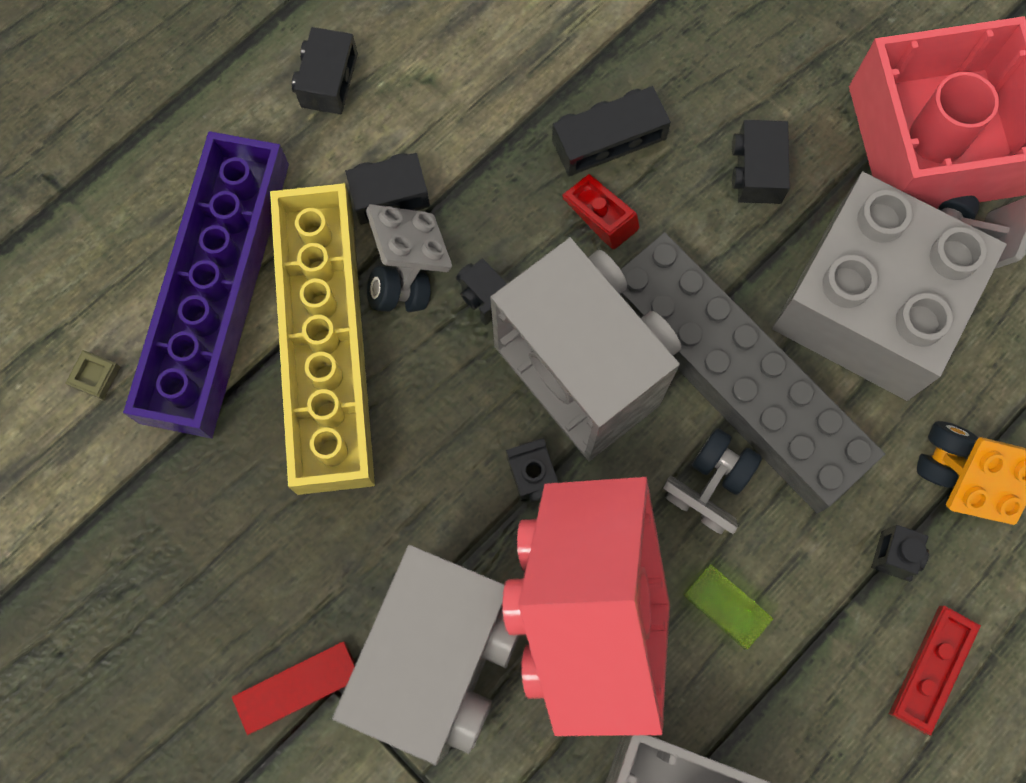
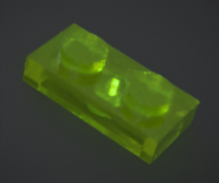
M712 564L707 566L683 595L744 650H748L774 619Z

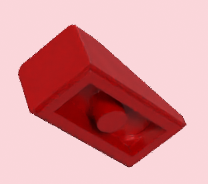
M590 174L586 175L562 195L570 207L613 250L639 230L637 213Z

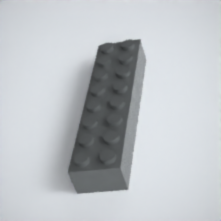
M665 232L621 269L628 288L620 295L640 318L649 311L658 313L676 333L681 343V350L673 357L680 363L678 370L817 514L830 507L885 455Z

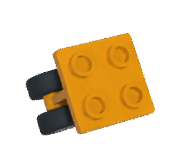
M935 422L930 430L928 439L936 446V449L932 456L926 454L919 456L917 473L934 484L953 488L946 503V506L951 511L1015 525L1026 506V448L983 437L978 438L972 432L952 423Z

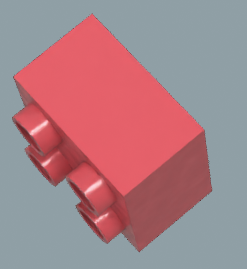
M1025 16L875 38L849 85L872 176L935 208H938L947 200L963 196H975L979 202L1025 196Z
M647 477L544 484L537 519L521 520L518 527V557L521 568L525 572L524 579H508L503 591V617L506 630L509 635H526L529 643L525 646L522 656V681L525 695L528 699L545 700L555 736L662 735L670 602Z

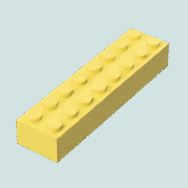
M343 183L270 191L288 487L297 495L375 486L353 211L347 187Z

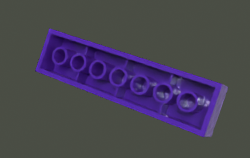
M208 131L123 411L125 415L138 424L213 438L272 228L270 191L282 190L289 167L280 144Z

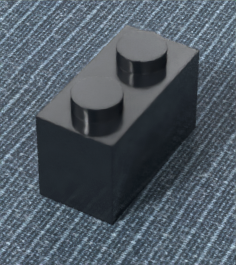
M311 27L308 40H304L301 45L300 57L302 62L300 69L294 72L292 78V91L296 93L301 108L342 115L358 56L353 34Z
M744 120L739 134H734L732 140V155L738 156V167H734L732 174V188L738 189V203L782 204L790 189L788 121Z
M400 153L392 156L389 160L377 163L365 162L356 165L354 169L345 171L360 225L369 223L366 210L370 204L413 211L430 207L428 192L417 153L409 155Z

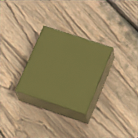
M82 350L65 384L104 400L120 366L117 363Z

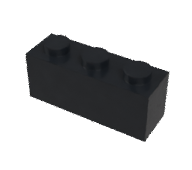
M651 86L643 90H631L622 98L611 102H599L591 107L590 110L577 115L567 114L561 117L556 123H553L552 142L569 177L666 140L671 121L654 87Z

